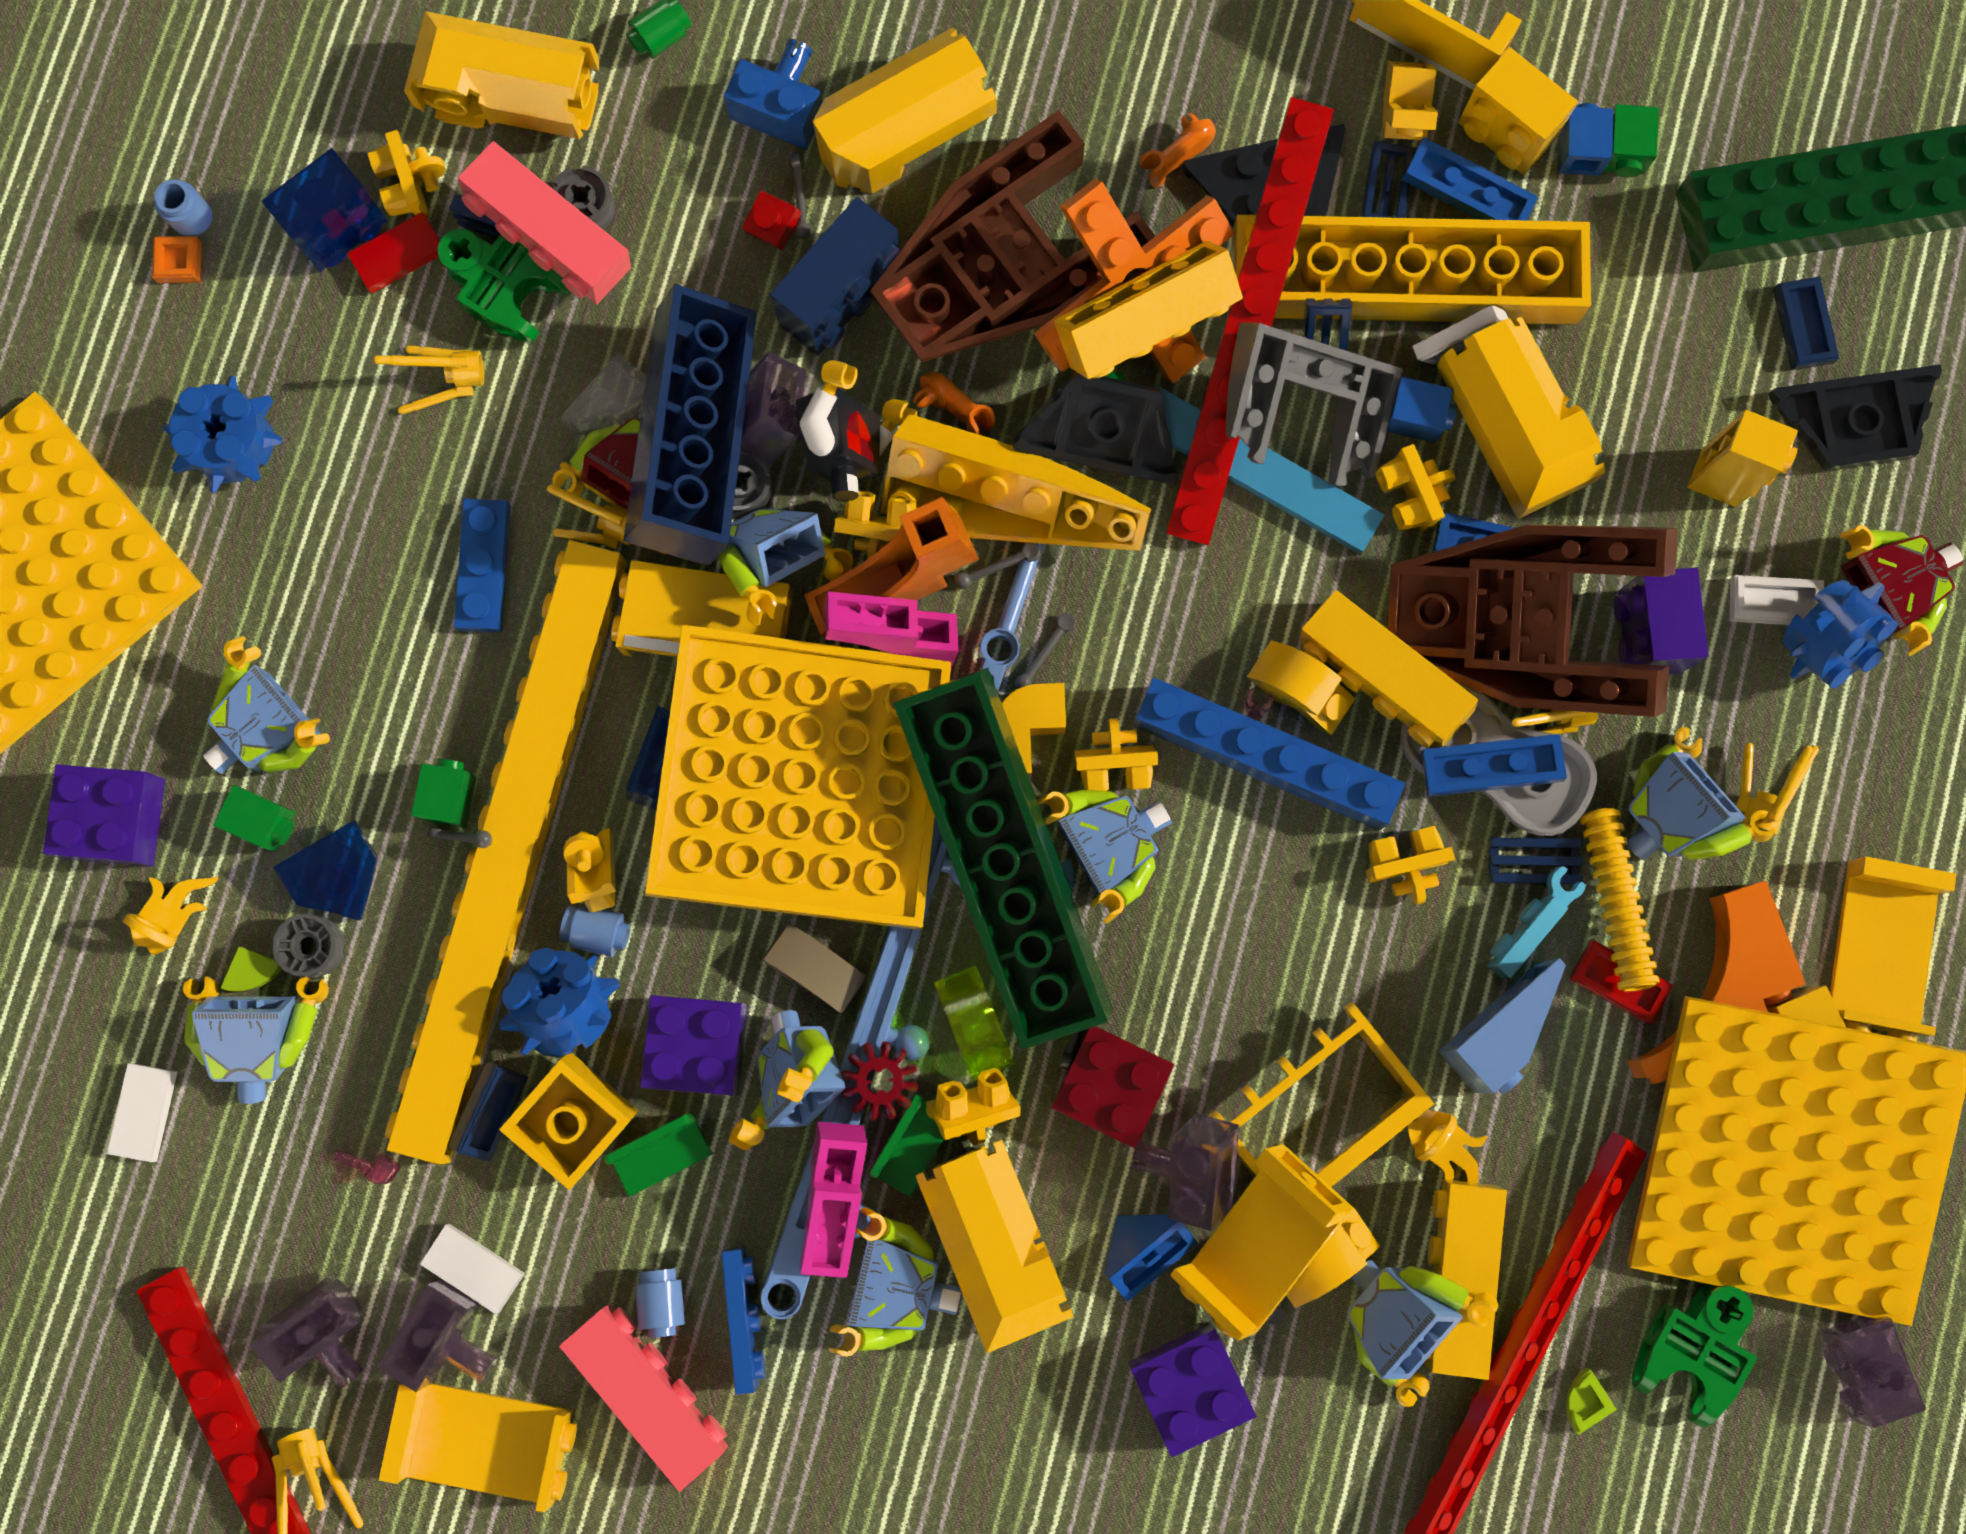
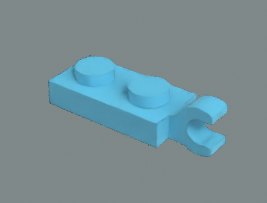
M1564 866L1555 868L1547 878L1548 896L1542 898L1541 901L1537 898L1533 899L1519 915L1518 919L1522 921V924L1513 935L1505 933L1490 950V954L1494 957L1487 967L1500 978H1511L1569 909L1567 906L1570 902L1583 894L1586 884L1582 881L1575 883L1570 891L1562 889L1560 879L1568 870Z

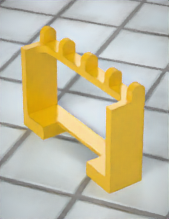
M1353 1002L1348 1003L1344 1007L1347 1015L1352 1019L1350 1025L1332 1040L1320 1027L1313 1031L1312 1035L1322 1048L1296 1069L1285 1056L1276 1061L1286 1077L1261 1097H1258L1248 1084L1244 1086L1241 1092L1251 1105L1226 1123L1224 1117L1216 1110L1208 1115L1217 1127L1218 1133L1254 1178L1261 1169L1254 1163L1256 1160L1235 1135L1234 1131L1357 1033L1407 1095L1382 1114L1376 1124L1318 1169L1315 1173L1332 1187L1434 1105L1433 1101Z

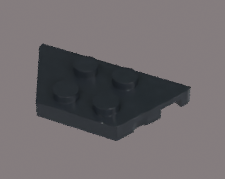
M1344 124L1329 127L1304 216H1326L1346 130ZM1278 139L1184 160V174L1189 179L1193 177L1208 196L1216 199L1222 212L1227 216L1229 224L1234 227L1237 215L1257 214Z
M1941 364L1778 387L1770 391L1768 395L1769 400L1789 426L1798 430L1797 436L1824 471L1908 460L1919 454L1924 436L1922 427L1929 418L1933 404L1929 401L1935 381L1940 378L1942 369Z
M1073 370L1017 434L1012 444L1013 449L1020 452L1171 485H1177L1178 482L1171 450L1170 433L1165 418L1166 412L1163 396L1160 389L1106 376L1090 378L1088 380Z

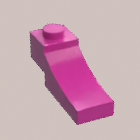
M838 592L827 593L825 600L826 640L859 644L891 654L951 662L952 669L959 652L957 614L918 611L917 600Z
M829 1122L817 1123L811 1158L806 1223L799 1263L800 1273L803 1275L847 1278L862 1197L860 1183L868 1144L865 1129L862 1125Z

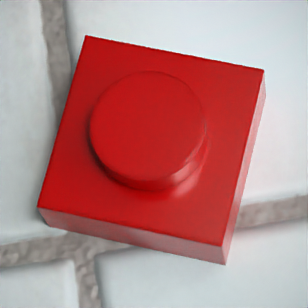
M760 190L741 229L746 234L783 251L802 212L797 207Z

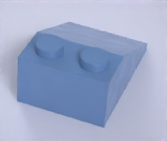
M1560 958L1536 963L1437 1051L1473 1093L1494 1094L1499 1091L1501 1094H1505L1522 1080L1523 1075L1519 1071L1530 1061L1566 966Z

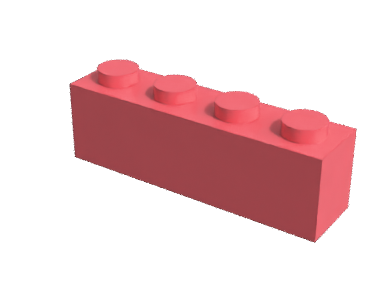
M494 141L458 177L463 193L461 199L466 207L478 217H482L485 214L496 223L495 228L508 242L516 244L517 241L529 250V256L540 268L547 272L552 268L563 277V284L576 297L582 299L586 296L597 305L631 269L628 249Z
M609 1304L598 1311L559 1347L678 1492H681L725 1452L728 1445L723 1439L727 1437V1434L712 1415L709 1414L707 1417H704L693 1403L697 1398L691 1388L680 1378L674 1381L663 1368L667 1362L661 1352L650 1342L645 1346L633 1332L637 1329V1325L632 1317L622 1307H618L615 1310Z

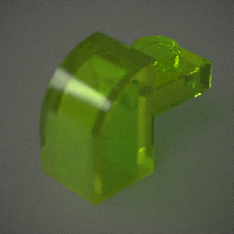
M976 965L934 982L973 1081L977 1079L982 1071L991 1068L1001 1070L1015 1064Z

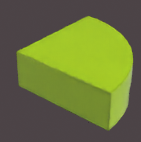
M239 946L221 989L234 992H246L257 989L275 979L282 968L275 959Z
M1585 1367L1574 1378L1568 1390L1566 1400L1567 1417L1572 1430L1577 1435L1617 1410L1592 1370L1588 1367Z

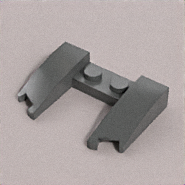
M1240 323L1228 385L1226 436L1232 439L1238 436L1250 448L1247 456L1250 461L1256 464H1264L1284 382H1288L1338 398L1332 435L1329 484L1335 486L1347 485L1346 472L1360 468L1364 477H1375L1402 368L1261 323Z

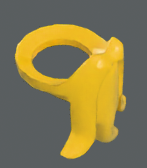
M150 877L149 881L153 887L151 897L138 915L128 913L122 920L123 923L130 927L134 944L147 947L152 955L159 954L173 947L192 913L207 910L203 904L198 902L188 904L181 909L184 900L190 892L215 884L218 881V877L181 881L170 890L164 899L162 898L165 889L162 882Z
M1426 1110L1417 1120L1407 1126L1410 1141L1415 1150V1157L1419 1161L1426 1162L1431 1160L1443 1170L1444 1179L1447 1180L1454 1179V1170L1449 1163L1453 1161L1465 1171L1467 1182L1478 1183V1164L1463 1145L1481 1147L1486 1142L1487 1135L1471 1137L1457 1125L1455 1116L1450 1113Z

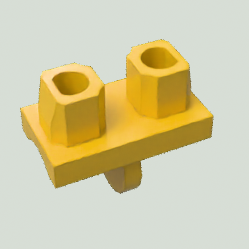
M398 130L385 133L388 144L367 153L371 167L378 180L398 174L400 180L398 184L379 189L385 210L390 217L413 212L415 216L424 212L427 218L430 217L420 183H424L427 192H433L439 188L436 179L443 176L446 172L443 159L429 156L425 147H419L414 150L416 160L413 161L407 144L402 143Z
M1414 444L1402 448L1393 460L1381 466L1376 472L1377 481L1384 493L1403 487L1408 498L1407 501L1396 504L1392 508L1393 518L1400 531L1420 527L1423 533L1435 528V523L1445 517L1440 504L1451 500L1446 485L1456 479L1452 469L1439 472L1434 459L1422 464Z
M859 491V497L853 501L846 502L844 514L835 519L834 532L870 538L856 537L854 543L855 550L867 552L868 560L889 542L887 541H891L901 526L899 516L916 509L915 500L893 497L888 500L887 517L874 515L876 495L870 492Z
M1118 718L1108 719V731L1092 732V745H1109V747L1074 750V763L1077 771H1080L1084 789L1109 790L1108 769L1124 767L1127 789H1149L1153 774L1152 766L1158 765L1157 750L1154 749V745L1121 747L1120 744L1137 743L1136 729L1120 731Z
M1435 826L1409 833L1415 856L1400 859L1394 836L1370 842L1368 846L1371 868L1365 870L1368 883L1405 875V881L1392 884L1394 896L1410 894L1415 905L1425 903V889L1439 886V880L1436 873L1421 876L1420 871L1445 865L1455 860L1452 847L1444 848L1442 839Z
M610 828L601 830L596 836L585 831L579 832L570 837L565 842L563 848L564 858L567 862V896L571 904L584 901L589 912L613 907L615 905L614 892H616L614 836Z
M991 1068L980 1072V1075L977 1077L978 1086L967 1090L961 1082L949 1081L938 1085L936 1099L926 1102V1113L929 1118L936 1122L944 1140L967 1135L972 1145L983 1144L986 1141V1128L1020 1116V1104L1009 1091L1008 1082L998 1068Z

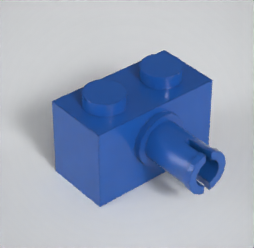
M788 39L774 71L740 59L723 96L729 119L807 150L815 134L813 120L822 104L820 90L798 82L808 59L812 55V50L801 41L798 49H796L797 40Z

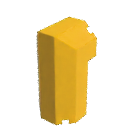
M425 11L404 92L413 107L424 112L425 105L427 104L436 109L434 117L445 123L479 129L484 127L485 120L487 119L490 125L500 123L580 139L583 136L581 130L587 131L591 126L596 106L598 83L591 82L590 74L591 70L599 72V58L594 45L591 43Z
M952 27L824 99L813 120L820 159L837 186L848 188L849 185L860 188V192L873 194L900 179L905 164L997 113V98L994 90L991 87L984 91L982 79L987 77V73L966 36L962 33L957 35V30Z
M1522 317L1516 318L1514 322H1512L1511 318L1504 319L1472 334L1463 340L1466 347L1458 355L1453 348L1443 354L1436 366L1447 387L1453 388L1452 396L1517 519L1595 483L1605 473L1604 462L1598 465L1595 464L1594 455L1602 452V448L1594 428L1581 407L1577 404L1570 408L1565 406L1570 399L1563 394Z
M1002 1139L993 1142L996 1151L989 1154L984 1145L934 1166L935 1168L932 1171L935 1176L930 1179L926 1170L915 1175L986 1354L1074 1317L1069 1303L1061 1307L1059 1305L1067 1301L1065 1292L1044 1241L1036 1245L1034 1243V1240L1041 1238V1234Z

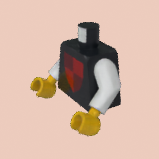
M831 360L822 367L821 378L825 383L823 388L817 387L814 393L796 399V406L806 463L809 469L831 481L832 498L834 500L848 502L859 497V482L876 477L879 473L880 456L892 441L894 436L892 432L895 427L901 426L908 414L917 416L916 409L908 408L907 401L889 400L883 406L882 415L884 422L880 424V415L837 388L850 389L856 382L857 368L844 362Z

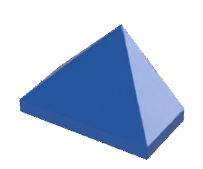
M1176 1214L1118 1215L1104 1274L1128 1302L1195 1247L1198 1242Z

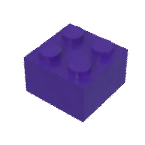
M1698 567L1676 569L1675 575L1667 577L1637 576L1618 591V595L1614 599V615L1616 621L1622 624L1623 639L1620 640L1618 649L1621 663L1669 666L1670 675L1681 674L1709 657Z
M55 764L43 854L66 860L154 867L165 779L145 771Z
M650 995L640 1088L729 1096L739 1095L748 1005L736 1002Z
M1211 1323L1128 1361V1365L1171 1458L1257 1417L1217 1330Z

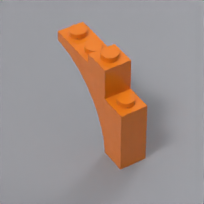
M943 497L899 516L901 519L900 529L880 551L844 575L804 594L821 636L825 637V600L828 592L919 600L947 587L943 575L979 560L963 520Z
M1767 881L1753 883L1709 898L1715 921L1716 942L1710 977L1700 999L1768 1012L1766 1006L1794 998L1791 990L1804 986L1806 983ZM1677 1030L1660 1045L1627 1061L1633 1078H1649L1651 1084L1667 1080Z

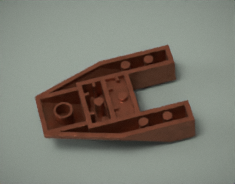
M1060 110L954 181L870 290L871 295L921 362L1042 327L1100 281L1096 275L1099 270L1085 248H1082L1065 260L1024 206L1083 165L1085 143ZM1137 211L1125 219L1141 247L1155 237ZM1136 268L1130 271L1125 277L1123 284L1140 276L1139 269Z
M1524 525L1391 564L1388 630L1455 682L1515 707L1656 717L1666 712L1669 666L1569 660L1574 573L1652 577L1675 575L1678 528Z

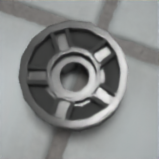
M582 166V169L572 170L570 167L561 172L553 181V190L600 228L605 230L613 221L616 211L615 199L605 178L598 171ZM581 196H588L589 203L584 205L582 202H576V200Z
M740 451L737 479H747L748 490L743 492L742 489H735L732 514L735 518H743L756 510L765 509L773 496V481L766 464L758 456L749 454L746 451Z
M298 914L288 918L279 926L273 937L272 951L277 964L285 972L297 977L318 978L331 974L340 966L345 956L343 950L346 941L343 931L335 922L313 914ZM305 939H314L316 942V949L312 954L305 955L307 953V945L303 943Z

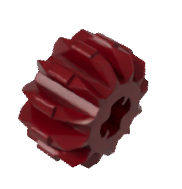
M883 1041L881 1043L879 1057L875 1058L871 1044H863V1052L867 1061L863 1063L857 1055L850 1053L847 1057L848 1061L859 1069L857 1073L847 1070L841 1071L843 1079L855 1080V1086L845 1088L841 1092L842 1097L847 1098L859 1093L861 1097L851 1107L854 1113L860 1112L866 1102H870L869 1120L875 1121L877 1119L879 1105H883L886 1116L889 1119H893L896 1117L895 1109L891 1103L893 1100H896L906 1109L911 1105L909 1099L900 1094L902 1088L909 1091L918 1090L919 1085L917 1083L904 1082L903 1076L916 1072L917 1067L915 1064H910L901 1069L899 1068L898 1064L907 1054L904 1049L898 1050L891 1060L887 1059L890 1050L889 1042ZM886 1069L891 1075V1078L886 1079V1081L891 1082L889 1090L885 1092L878 1089L872 1093L867 1087V1084L872 1083V1081L866 1080L868 1073L871 1070L880 1073Z

